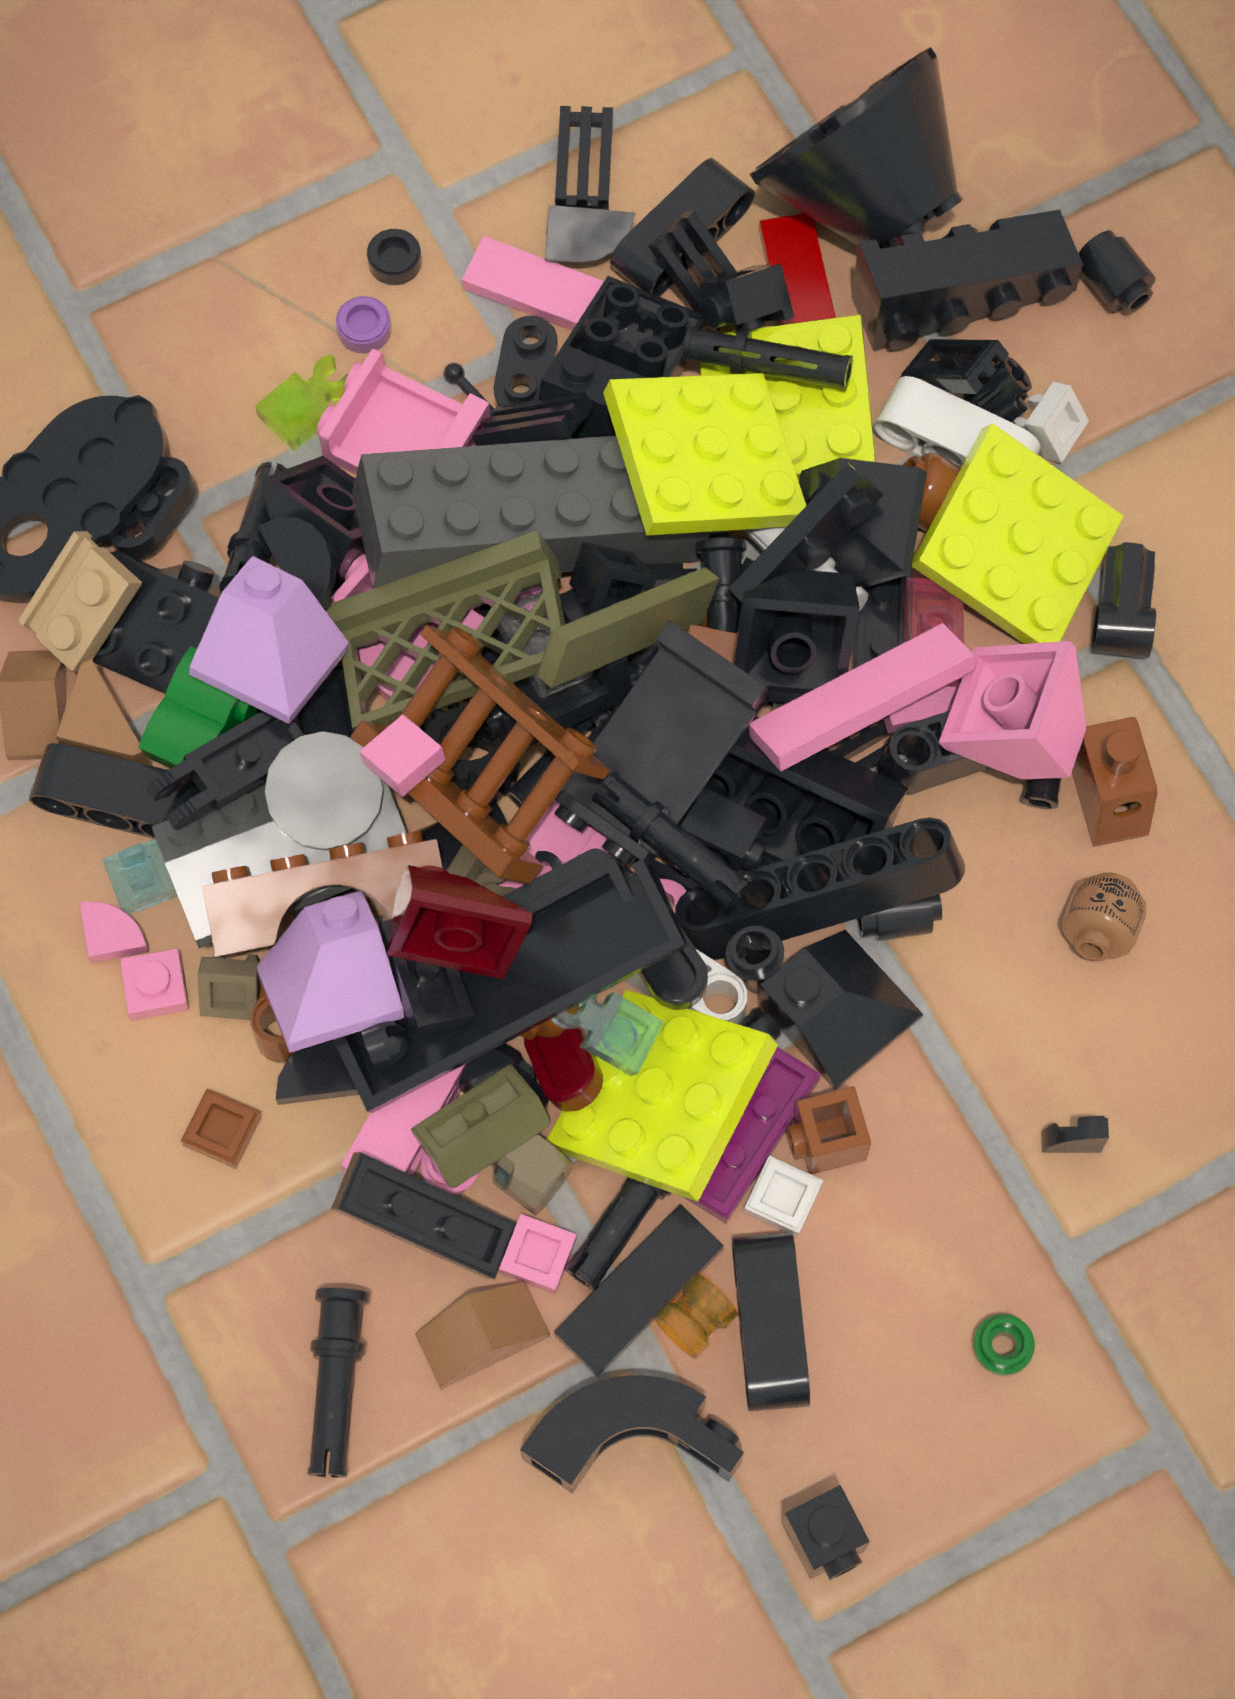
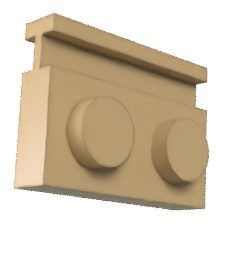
M87 531L73 532L18 619L23 626H29L36 632L35 637L71 672H78L81 663L89 659L93 660L142 584L106 548L98 547L91 540L93 536Z

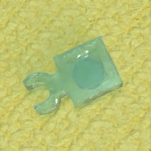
M615 992L607 995L603 1004L597 1002L596 995L580 1003L577 1015L565 1011L551 1019L556 1025L565 1029L581 1027L588 1031L580 1047L629 1076L638 1074L664 1024V1021Z

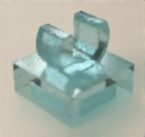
M156 839L143 844H136L102 859L120 908L126 914L131 915L178 897Z

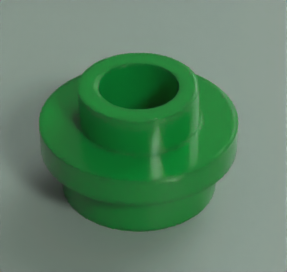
M997 1314L987 1318L978 1327L973 1340V1349L976 1359L983 1368L996 1375L1009 1376L1022 1371L1029 1364L1034 1354L1035 1341L1032 1331L1024 1321L1013 1315ZM999 1336L1008 1337L1014 1344V1352L1008 1356L997 1354L992 1346L993 1339Z

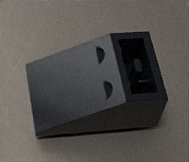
M607 276L542 376L538 399L586 391L593 409L571 435V438L616 436L603 394L609 380L680 377L687 361L683 360V347L687 331L690 326L702 330L705 324L703 315Z

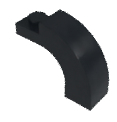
M643 1375L620 1376L601 1380L570 1394L543 1417L520 1449L522 1460L571 1494L576 1490L596 1459L605 1450L618 1442L630 1438L651 1437L669 1442L728 1482L742 1463L744 1452L736 1447L740 1440L738 1436L727 1427L713 1419H709L705 1425L697 1420L705 1408L706 1396L681 1383L660 1377Z

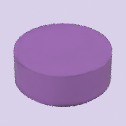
M359 296L345 302L337 313L336 326L338 337L341 343L353 352L364 354L370 353L372 349L379 350L390 338L391 320L389 311L381 301L373 297Z

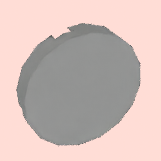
M322 731L300 736L280 750L268 769L265 797L269 815L283 835L302 846L326 851L331 848L349 845L368 831L379 813L383 786L381 778L363 764L359 752L363 746L345 735Z

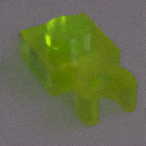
M331 354L320 358L313 368V376L308 381H305L294 372L255 405L257 416L293 451L317 432L319 420L326 408L330 406L328 402L339 401L345 393L344 385L348 373L336 382L326 379L328 375L336 370L335 358Z

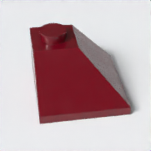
M407 865L395 896L387 956L504 980L531 926L533 913L467 877L450 874L445 869L437 866L417 867Z

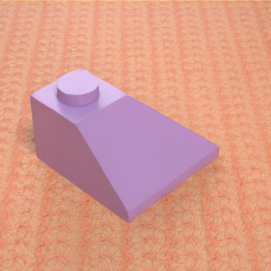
M252 556L221 593L189 667V675L290 724L348 651L349 642L303 580Z
M362 891L334 897L330 900L304 907L256 967L258 977L289 1053L362 1031L377 1023L405 1018L379 927Z

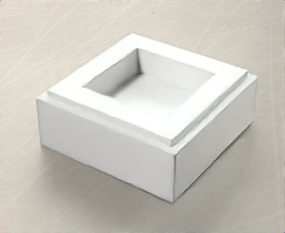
M769 1156L745 1205L744 1213L786 1233L793 1232V1236L798 1238L823 1185V1180Z

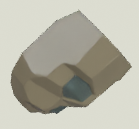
M538 1134L491 1164L493 1168V1184L535 1216L548 1205L565 1183L572 1170L571 1162L555 1146Z

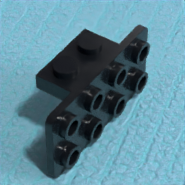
M110 552L142 584L92 661L166 694L171 678L190 646L198 649L221 596L220 581L213 579L215 575L214 570L193 561H183L182 565L159 569L122 552ZM258 709L256 714L260 713L262 710Z

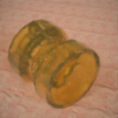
M695 1273L683 1285L682 1296L676 1303H665L653 1316V1319L676 1346L691 1358L696 1359L709 1346V1336L716 1329H726L738 1316V1312L716 1286L702 1275Z

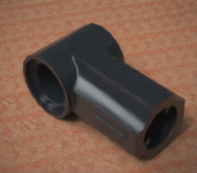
M1123 542L1117 546L1107 547L1101 601L1097 604L1094 619L1092 652L1149 658L1151 655L1156 626V608L1151 607L1155 552L1148 550L1143 544Z

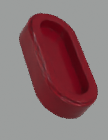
M575 1016L564 1032L558 1037L544 1038L536 1035L532 1040L524 1038V1046L541 1089L556 1108L566 1112L578 1111L596 1099L602 1089L603 1073L586 1032Z

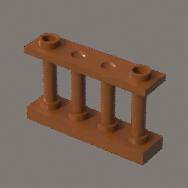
M426 625L420 635L436 648L441 655L400 716H406L420 728L459 670L479 688L440 743L446 760L411 789L408 794L498 878L531 884L544 866L527 851L530 846L527 838L573 772L604 779L610 769L593 755L597 747L590 739L572 728L565 730L483 658L478 653L482 645L473 636L457 627H452L450 632ZM498 704L517 722L471 789L461 790L451 781L454 777V772L451 769L492 709ZM361 720L350 739L365 747L393 722L389 721L386 726ZM536 738L555 757L509 824L499 825L489 816L492 810L489 803L533 739Z

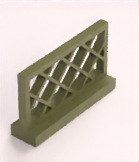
M538 530L331 604L328 608L329 617L349 642L348 651L342 657L351 723L354 730L361 720L386 726L389 721L394 722L398 719L417 691L415 687L430 665H434L439 658L437 656L439 651L429 642L424 649L408 642L415 629L431 623L438 624V629L450 632L452 627L460 628L473 636L482 645V648L485 646L500 653L501 655L493 666L512 683L539 673L538 670L545 651L530 656L522 652V649L537 627L551 633L553 629L565 625L557 584V579L561 578L558 559ZM542 585L543 593L530 612L513 604L520 592ZM485 604L492 606L477 630L460 623L468 610ZM506 613L523 621L508 644L490 637ZM380 641L387 643L371 667L359 662L357 649ZM402 650L417 657V659L400 682L385 673ZM459 670L432 710L473 697L479 687ZM378 683L395 690L384 707L367 712L365 702Z

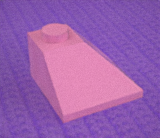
M1071 641L973 647L972 653L975 655L976 670L962 677L939 744L945 750L1019 779L1070 778L1087 729L1076 647Z

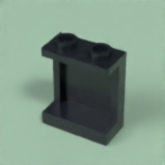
M573 588L559 594L565 624L585 617L584 614L587 606ZM542 629L534 631L522 652L531 656L545 651L551 633ZM493 650L482 655V657L491 665H494L501 654ZM626 657L554 688L549 687L538 678V674L513 682L517 688L564 729L622 703L631 690ZM472 697L464 699L463 701L466 702L470 700ZM496 704L481 726L490 738L498 735L503 742L517 721ZM534 738L529 746L539 742V740Z

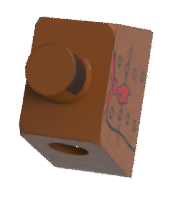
M1129 717L1086 726L1087 729L1072 770V776L1092 846L1097 847L1148 836L1158 793L1137 719ZM1122 804L1128 805V811L1114 812L1118 806Z

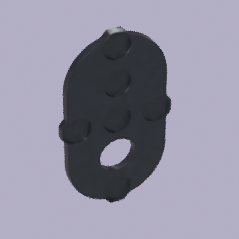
M109 395L93 397L78 402L57 415L23 452L13 454L3 465L2 476L0 477V599H31L73 532L87 531L93 536L91 540L99 547L101 543L113 540L122 530L125 516L155 483L165 462L166 440L164 432L156 419L154 405L140 395L128 398ZM27 519H38L47 524V537L42 546L37 550L24 556H15L6 552L4 546L5 539L15 525Z

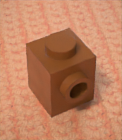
M855 1086L796 1101L793 1118L794 1124L786 1126L787 1136L794 1159L805 1158L809 1174L812 1175L867 1160L871 1139Z

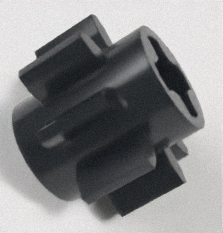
M1007 356L1003 362H991L996 371L990 378L977 377L983 385L977 394L963 393L965 401L1012 422L1029 409L1024 400L1028 397L1027 392L1032 389V385L1021 365L1013 358Z

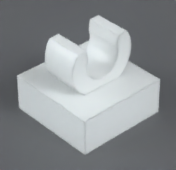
M1052 382L1044 395L1034 394L1028 399L1034 410L1028 419L1017 417L1014 423L1037 438L1041 445L1040 452L1044 459L1062 463L1089 420L1071 385Z

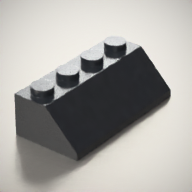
M747 727L705 787L767 817L761 841L767 843L768 848L760 867L893 827L908 791V787L827 749H823L780 771L750 738L749 727ZM690 810L688 811V813L686 814V816H685V817L683 818V820L681 821V824L684 822V820H685V818L687 817V815L689 814Z

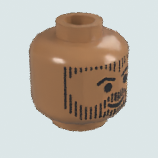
M1106 872L1081 880L1073 891L1062 921L1063 933L1069 943L1075 947L1076 951L1086 959L1104 961L1106 959L1120 958L1128 955L1136 944L1146 917V902L1136 885L1130 879L1120 874Z

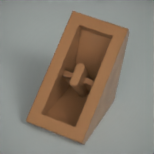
M49 650L10 651L1 670L0 711L5 752L8 760L42 759L48 744L59 743L56 734L66 708L67 667Z
M92 659L81 663L56 734L59 744L149 765L146 756L138 748L139 741Z
M524 1281L467 1294L415 1333L441 1389L550 1337V1333Z

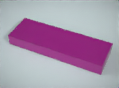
M777 1047L699 1201L685 1199L727 1224L764 1167L768 1157L771 1156L786 1133V1126L792 1124L796 1101L810 1096L821 1078V1073Z

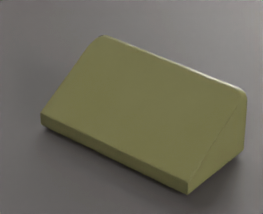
M509 1064L412 1127L411 1131L450 1188H456L546 1129L550 1125V1120L537 1094L516 1069Z

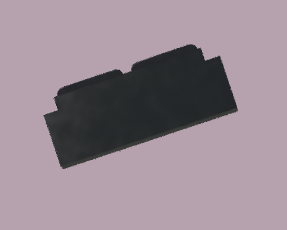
M594 848L537 877L531 884H524L502 896L533 913L532 922L504 980L459 970L475 1014L470 1025L413 1037L404 1012L405 1018L395 1021L406 1028L405 1037L410 1041L409 1050L403 1060L380 1071L376 1070L370 1059L361 1031L333 1039L366 1111L369 1113L376 1112L688 947L655 867L641 859L632 864L636 874L627 878L619 860L614 857L610 858L601 849Z

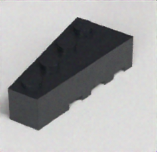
M1060 209L998 219L990 226L988 231L978 232L976 228L971 227V224L951 227L948 234L942 239L925 241L921 232L901 235L898 240L900 246L880 249L877 240L858 242L852 300L858 315H861L862 324L873 352L888 347L891 349H902L912 345L921 337L938 332L943 334L956 333L967 327L971 322L991 316L995 319L1006 318L1015 314L1021 307L1041 301L1047 304L1059 302L1077 290L1083 262Z

